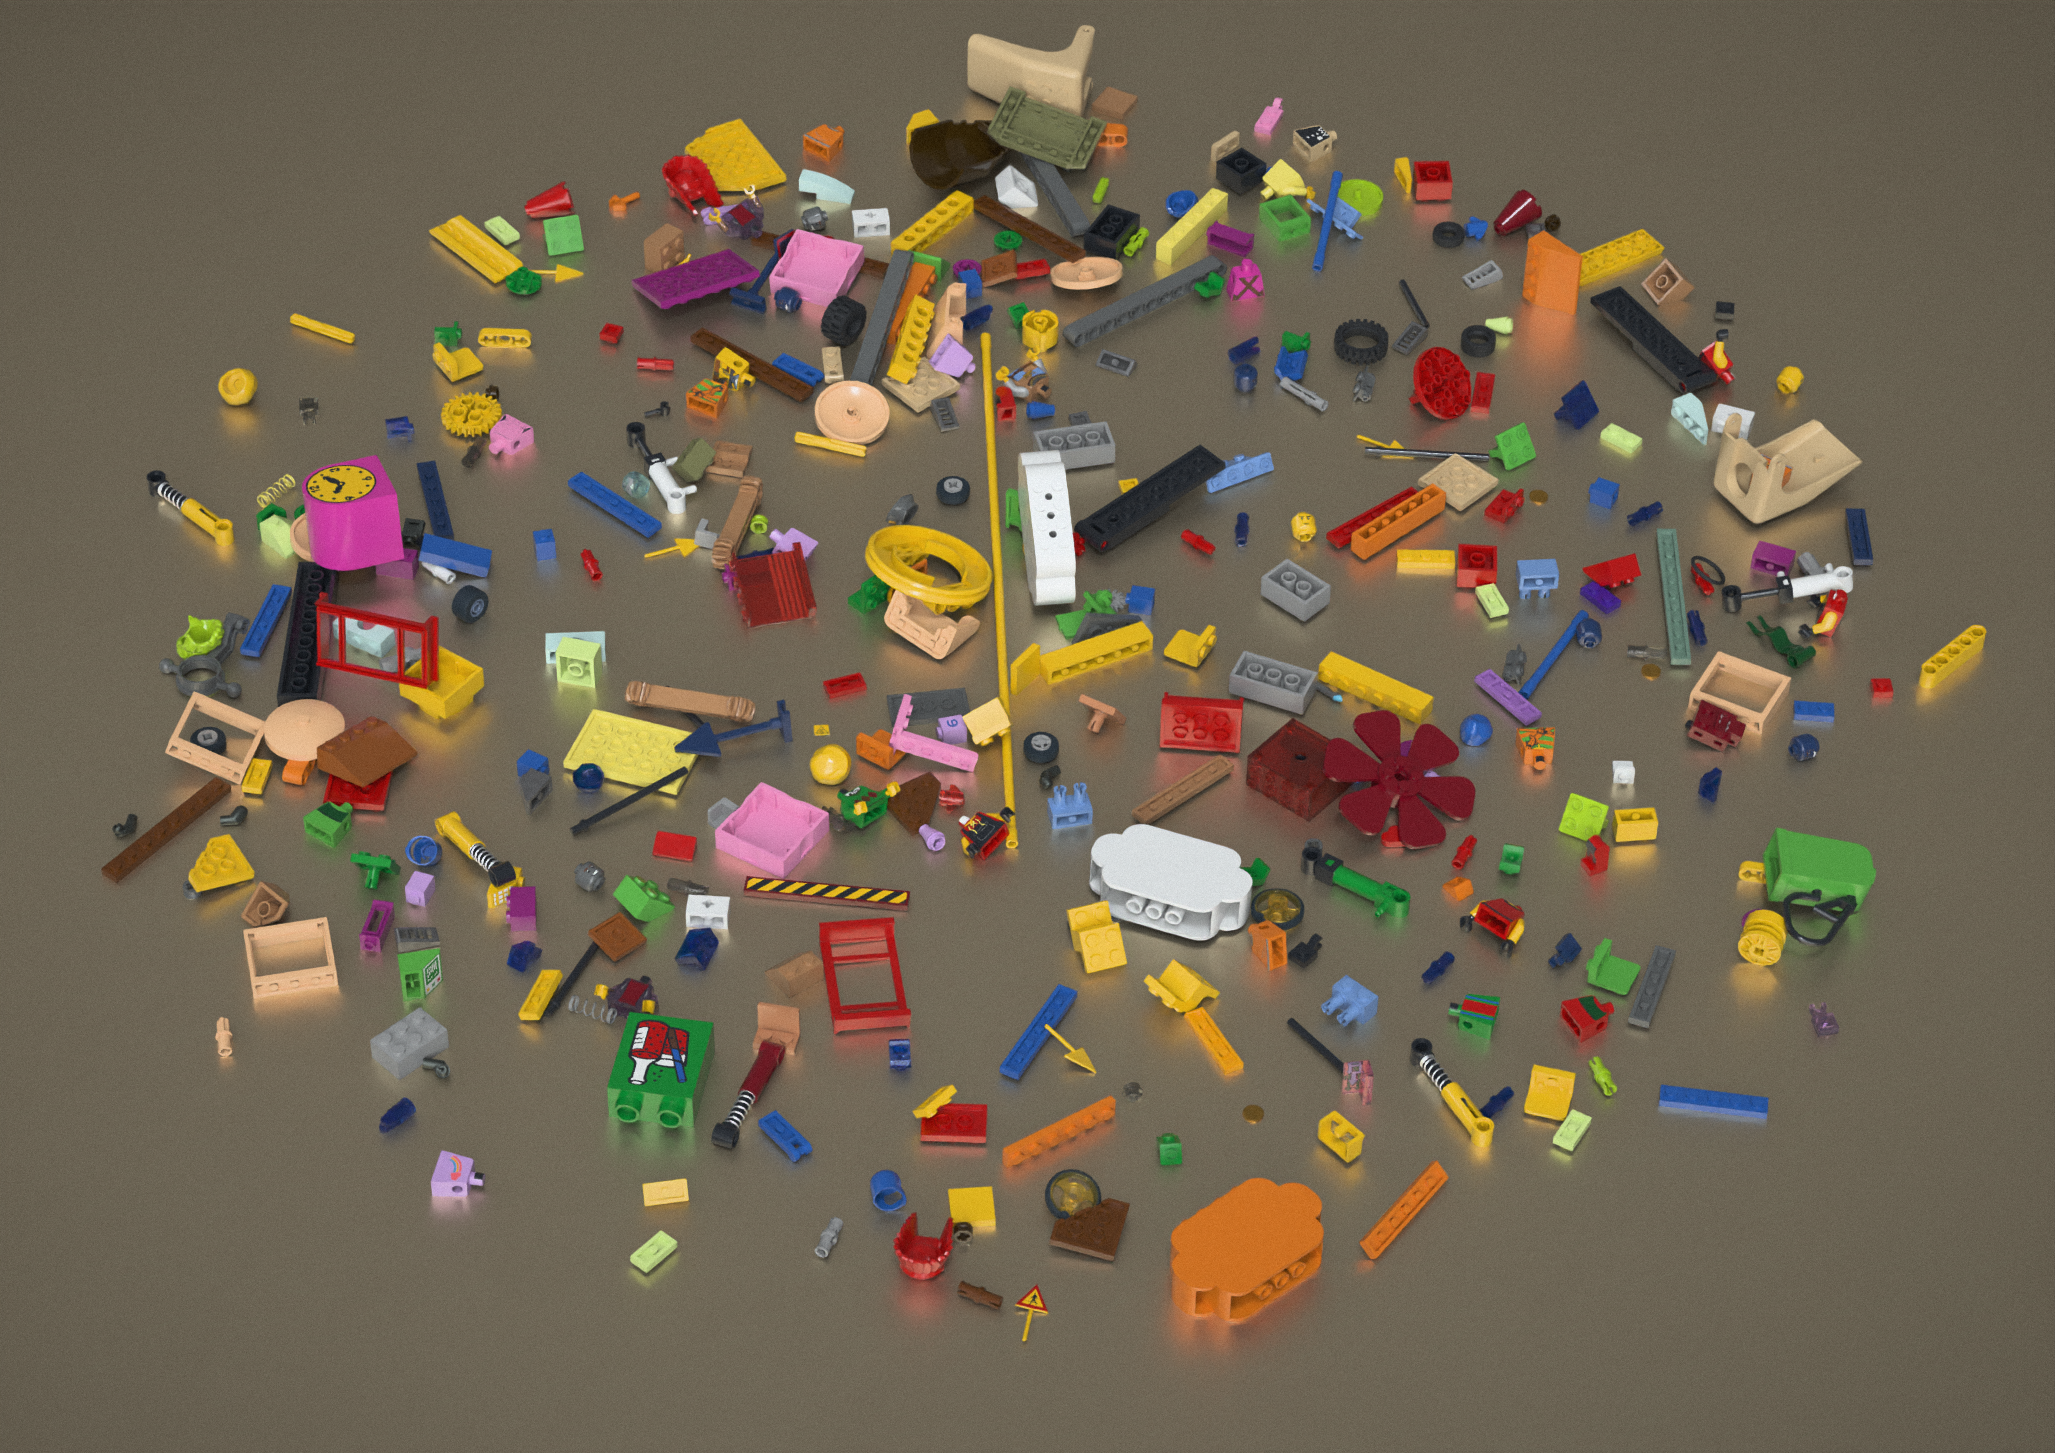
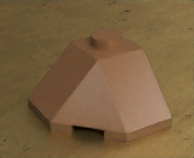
M260 881L241 917L253 927L279 921L290 903L289 894L276 884Z

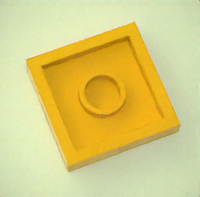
M1032 643L1011 663V694L1019 695L1040 674V645Z
M992 1186L948 1189L950 1217L954 1218L952 1221L954 1222L953 1228L960 1222L970 1223L973 1227L996 1226Z

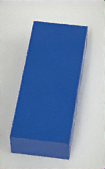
M424 533L418 561L486 578L492 550Z

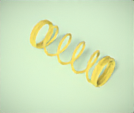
M285 474L283 478L279 479L278 483H274L272 487L267 488L266 492H262L257 496L259 505L266 508L270 501L275 502V499L272 501L268 494L271 495L268 493L270 488L273 489V492L276 490L280 496L277 497H281L280 492L273 488L275 484H280L281 479H283L284 484L288 488L292 489L296 485L294 478L289 474ZM285 477H289L292 480L293 486ZM279 485L280 490H281L283 493H287L286 488L284 487V489H285V491H286V492H284V491L281 489L280 485ZM262 498L266 501L267 505H265V506L263 505L264 502H263Z

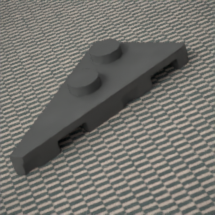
M1086 613L1071 643L1076 644L1117 630L1123 626L1141 622L1142 619L1139 615Z

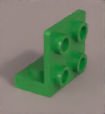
M874 575L861 584L859 591L848 597V604L861 613L866 614L887 600V593L891 586Z

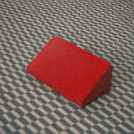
M658 831L652 855L692 862L697 850V838Z

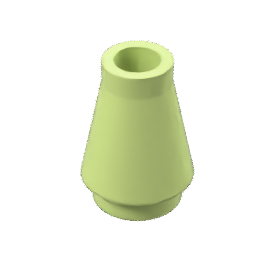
M1508 316L1486 319L1485 326L1493 331L1507 335V333H1512L1513 319Z

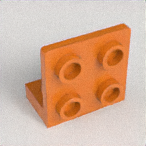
M879 729L872 737L862 732L856 736V754L887 770H890L907 752L896 749L894 754L893 748L889 746L892 734L882 729Z

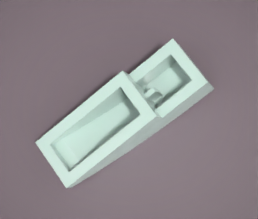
M803 169L799 178V191L816 193V199L851 204L855 194V190L846 184L815 171Z

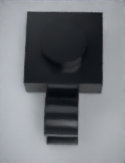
M1315 933L1307 944L1301 941L1288 953V959L1305 969L1318 957L1317 951L1322 947V944L1319 942L1323 937Z

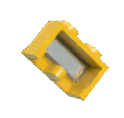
M1334 1110L1319 1120L1318 1139L1342 1159L1349 1163L1361 1154L1362 1141L1365 1134Z

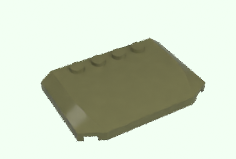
M1010 86L988 127L987 133L1000 145L1065 169H1085L1107 127V121L1093 116L1090 117V120L1027 98L1025 97L1026 92Z

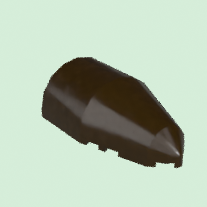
M945 120L914 129L909 151L910 160L916 175L924 184L937 190H947L987 176L1012 150L1000 145L987 133L992 120H975L974 123H967L966 120H961L960 123H953V120Z

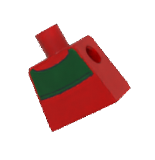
M1593 995L1562 1001L1560 1017L1580 1043L1604 1031L1607 1028L1608 1015L1614 1014V1007L1611 1002L1600 1004Z

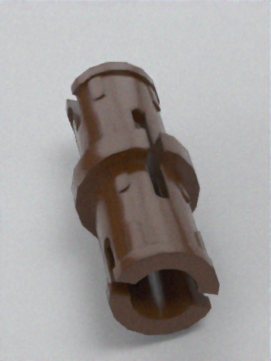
M963 1280L958 1286L957 1294L968 1297L977 1304L982 1303L999 1310L1003 1303V1296L991 1293L985 1287L981 1286L979 1288Z

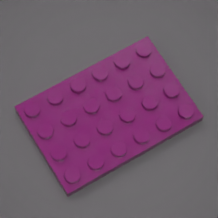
M726 249L631 281L632 286L661 309H669L672 305L687 303L690 299L702 298L709 293H718L721 289L736 287L743 282H752L755 278L760 277L759 270L730 249Z

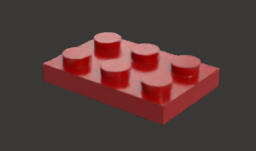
M947 1103L944 1106H939L937 1108L938 1112L932 1117H922L921 1141L986 1143L987 1104Z

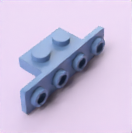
M1337 197L1332 219L1335 222L1333 225L1340 230H1347L1345 234L1352 239L1357 237L1362 240L1363 236L1352 229L1362 214ZM1308 198L1307 202L1311 204L1310 209L1316 213L1322 212V217L1324 218L1326 208H1322Z
M1265 452L1255 457L1239 454L1230 461L1222 460L1226 463V468L1206 481L1207 491L1213 493L1272 471L1274 467L1270 453Z

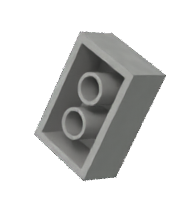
M1289 559L1284 560L1261 578L1260 594L1304 622L1330 603L1331 586Z
M420 1007L370 1040L372 1058L398 1080H401L422 1066L424 1058L432 1059L449 1047L447 1029Z

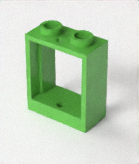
M1292 195L1259 205V219L1279 242L1310 233L1311 218ZM1289 211L1295 217L1280 223L1274 215Z

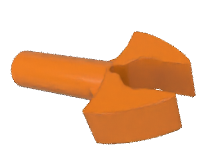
M634 192L623 198L614 195L609 200V208L613 207V211H625L626 204L639 199L640 194L639 192Z

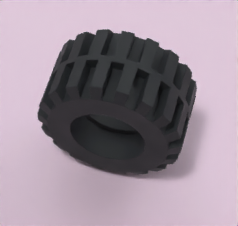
M845 295L838 296L832 300L822 317L821 332L823 336L842 346L852 344L865 326L867 318L866 307Z

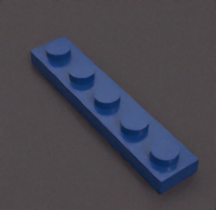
M272 585L240 647L242 655L260 657L292 594L291 587Z
M1661 1085L1659 1106L1767 1119L1768 1097Z

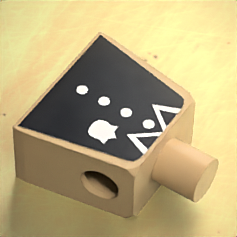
M1320 125L1293 131V146L1310 162L1330 153L1332 141L1337 140V134L1334 130L1326 132Z

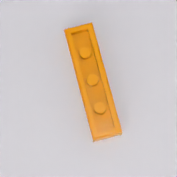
M1203 1007L1184 1014V1020L1224 1075L1244 1068L1241 1058Z

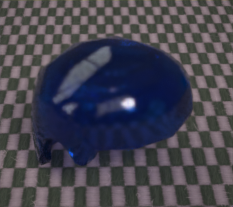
M594 763L581 764L573 772L574 784L578 790L584 793L591 794L598 791L605 782L604 772L600 766Z

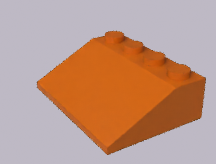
M1544 230L1529 238L1522 296L1535 305L1572 315L1576 314L1583 256Z

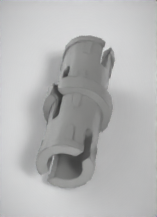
M837 1217L831 1218L827 1228L822 1231L820 1242L815 1248L817 1256L821 1258L827 1257L831 1247L836 1244L838 1234L843 1227L841 1219Z

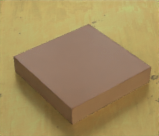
M1107 86L1093 102L1091 110L1123 120L1138 102V96Z

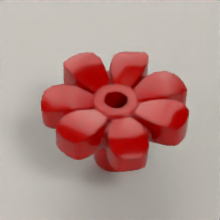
M1075 532L1073 533L1074 551L1077 556H1081L1082 552H1085V546L1082 545L1085 543L1083 537L1080 538L1079 533Z

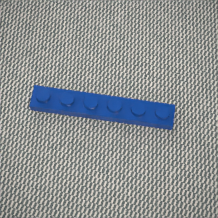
M580 472L568 480V487L649 538L662 529L660 521L585 473Z
M1058 984L1000 1065L999 1073L1017 1080L1020 1079L1051 1035L1045 1028V1024H1048L1053 1030L1056 1028L1076 1000V990Z

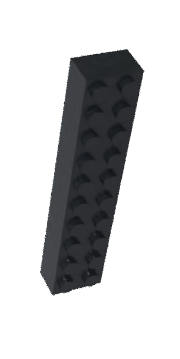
M298 562L277 690L278 707L301 699L321 701L326 667L316 665L318 661L317 606L314 603L319 599V593L323 592L328 593V603L336 605L339 571L324 568L316 562ZM329 614V644L334 615Z

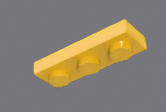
M1397 549V568L1455 569L1454 550Z
M561 970L541 971L518 1013L521 1020H540L563 977Z

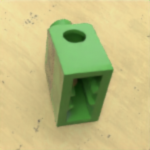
M326 802L303 817L305 832L335 848L352 827L351 813L353 812V807L347 802L340 807L332 802Z

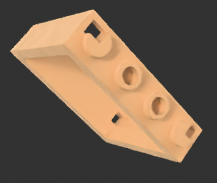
M1718 651L1691 691L1688 708L1696 710L1699 705L1696 702L1704 700L1738 716L1737 720L1746 724L1745 729L1762 735L1789 693L1791 678ZM1718 669L1776 690L1762 714L1709 695L1703 691Z
M194 691L172 734L165 753L240 785L264 736L265 721ZM192 709L256 735L243 764L179 738Z
M327 917L243 930L254 998L338 985ZM323 937L328 966L257 977L252 948Z

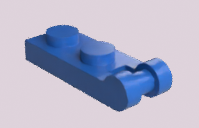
M785 353L772 362L773 366L812 387L816 386V382L824 379V374L820 370Z
M776 1110L758 1120V1126L788 1154L792 1162L799 1160L803 1154L807 1155L813 1151L811 1144Z

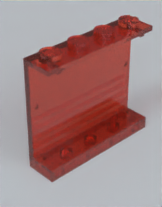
M800 542L792 543V551L739 560L736 558L735 552L732 553L731 561H728L729 570L734 573L732 578L734 589H738L737 602L739 606L742 605L741 619L742 622H746L747 629L816 618L817 606Z

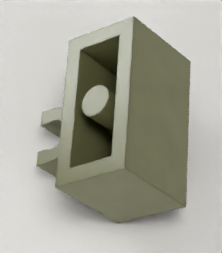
M701 437L692 439L672 468L686 482L698 481L703 476L704 469L714 461L713 457L717 452Z

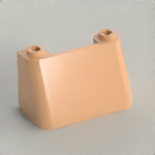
M956 282L949 285L933 309L935 314L930 322L932 324L928 331L926 358L928 360L931 359L947 334L953 336L963 345V323H966V283Z
M895 590L884 617L885 623L889 628L936 659H943L949 656L977 631L980 624L979 620L970 615L962 617L959 624L943 613L936 615L923 604V600L911 597L898 590Z

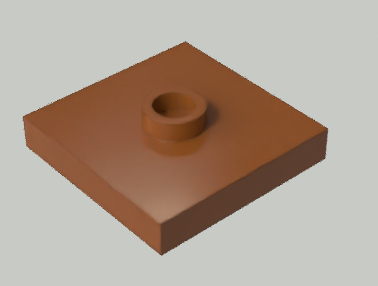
M1015 250L981 260L983 287L985 288L1017 277V254Z
M621 912L588 931V936L614 962L647 942V938Z

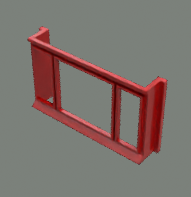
M319 593V599L314 603L317 606V666L427 689L433 681L437 682L439 680V617L431 615L425 623L331 604L328 603V593ZM329 614L338 616L339 661L327 659L329 657ZM346 618L397 628L398 674L346 663ZM405 630L421 634L422 679L405 675Z
M894 917L819 923V947L834 1035L844 1030L907 1026V1028H910L911 1011L907 1009L894 938ZM886 940L888 953L833 957L831 944ZM890 960L897 1001L841 1006L834 964Z

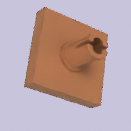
M1081 694L1079 702L1094 713L1087 727L1088 730L1099 734L1105 718L1121 725L1125 724L1127 718L1116 708Z

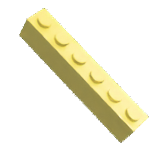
M1212 188L1157 241L1156 259L1172 265L1207 231L1209 226H1212L1227 211L1228 193Z

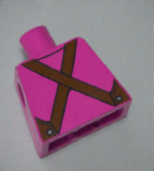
M1243 259L1241 266L1231 269L1226 288L1231 301L1264 296L1261 272L1257 264H1252L1250 259Z

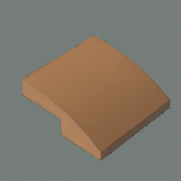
M716 440L713 449L717 453L714 455V461L711 465L706 467V472L743 478L751 458L753 446Z

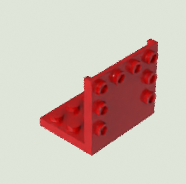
M1164 692L1161 704L1160 747L1240 753L1244 698L1240 697V700L1173 696L1168 695V692Z

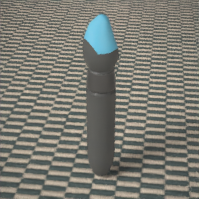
M1317 681L1318 691L1330 697L1333 701H1343L1338 692L1332 691Z

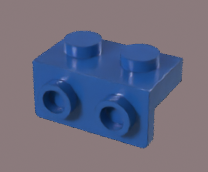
M1282 346L1274 367L1276 376H1279L1280 380L1284 377H1288L1292 381L1301 379L1308 358L1306 350L1288 353L1286 347Z

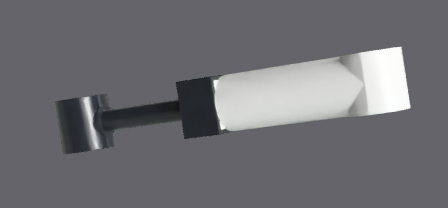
M640 422L629 423L626 427L628 446L640 448L644 454V472L648 479H652L667 503L668 511L673 514L683 513L686 510V495L695 493L697 491L696 486L679 488L667 468L674 465L678 457L665 460L661 452L652 455L646 445L645 426Z
M1828 563L1825 565L1827 573L1790 579L1789 575L1785 576L1784 572L1780 571L1777 573V577H1775V588L1741 593V589L1738 586L1728 585L1722 589L1723 609L1727 612H1736L1741 609L1742 601L1774 595L1778 596L1780 604L1794 602L1793 598L1827 593L1830 590L1837 591L1841 589L1849 593L1853 589V572L1851 568L1846 566L1837 567L1834 570L1832 564Z

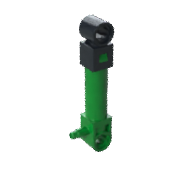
M1307 847L1302 851L1301 870L1304 874L1309 876L1315 875V879L1330 886L1337 884L1375 902L1374 907L1377 908L1375 912L1376 917H1380L1385 912L1396 918H1403L1408 915L1411 898L1408 891L1387 881L1381 884L1343 866V860L1328 853L1322 857L1321 850L1316 847Z

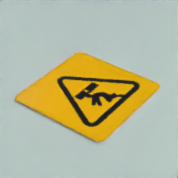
M814 725L815 736L830 735L829 725Z

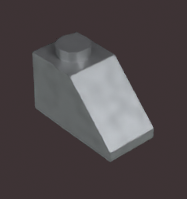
M531 768L520 778L519 784L527 815H531L553 791L552 777Z

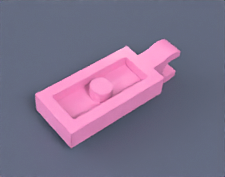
M1276 97L1273 106L1265 108L1255 124V132L1271 136L1283 116V106H1281L1283 99Z

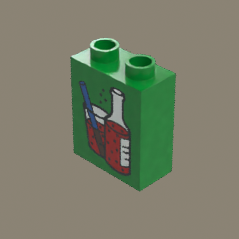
M629 1012L607 1086L609 1117H617L624 1122H635L637 1120L655 1122L668 1128L679 1126L694 1128L715 1053L714 1023Z

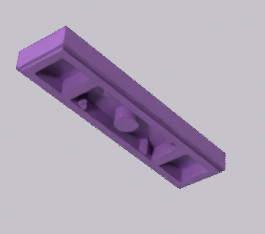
M1491 669L1475 676V683L1526 726L1541 718L1542 712Z

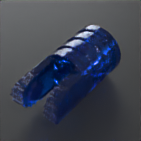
M984 305L961 316L960 320L963 322V329L970 331L989 320L993 307L991 305Z
M1252 337L1229 349L1228 357L1230 361L1238 364L1259 353L1260 348L1253 347L1259 342L1258 337Z
M402 1098L381 1117V1123L379 1124L380 1133L385 1134L392 1131L396 1126H400L416 1113L414 1104L408 1098Z

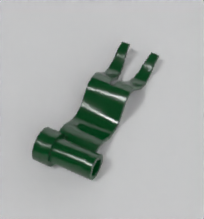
M1761 615L1757 618L1766 632L1759 631L1752 622H1746L1755 635L1769 636L1774 648L1779 653L1788 655L1787 661L1792 668H1798L1806 660L1816 655V650L1813 646L1804 648L1791 643L1782 627L1772 628L1768 626Z

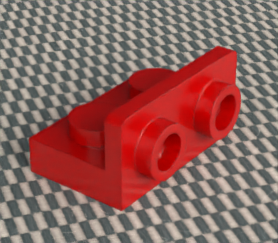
M1520 488L1515 494L1503 489L1485 509L1484 515L1504 524L1509 518L1514 516L1518 508L1523 506L1525 497H1523L1524 489Z

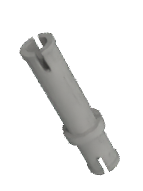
M1284 377L1280 382L1282 388L1303 399L1307 405H1313L1322 412L1327 409L1329 402L1317 396L1316 392L1307 390L1288 377Z

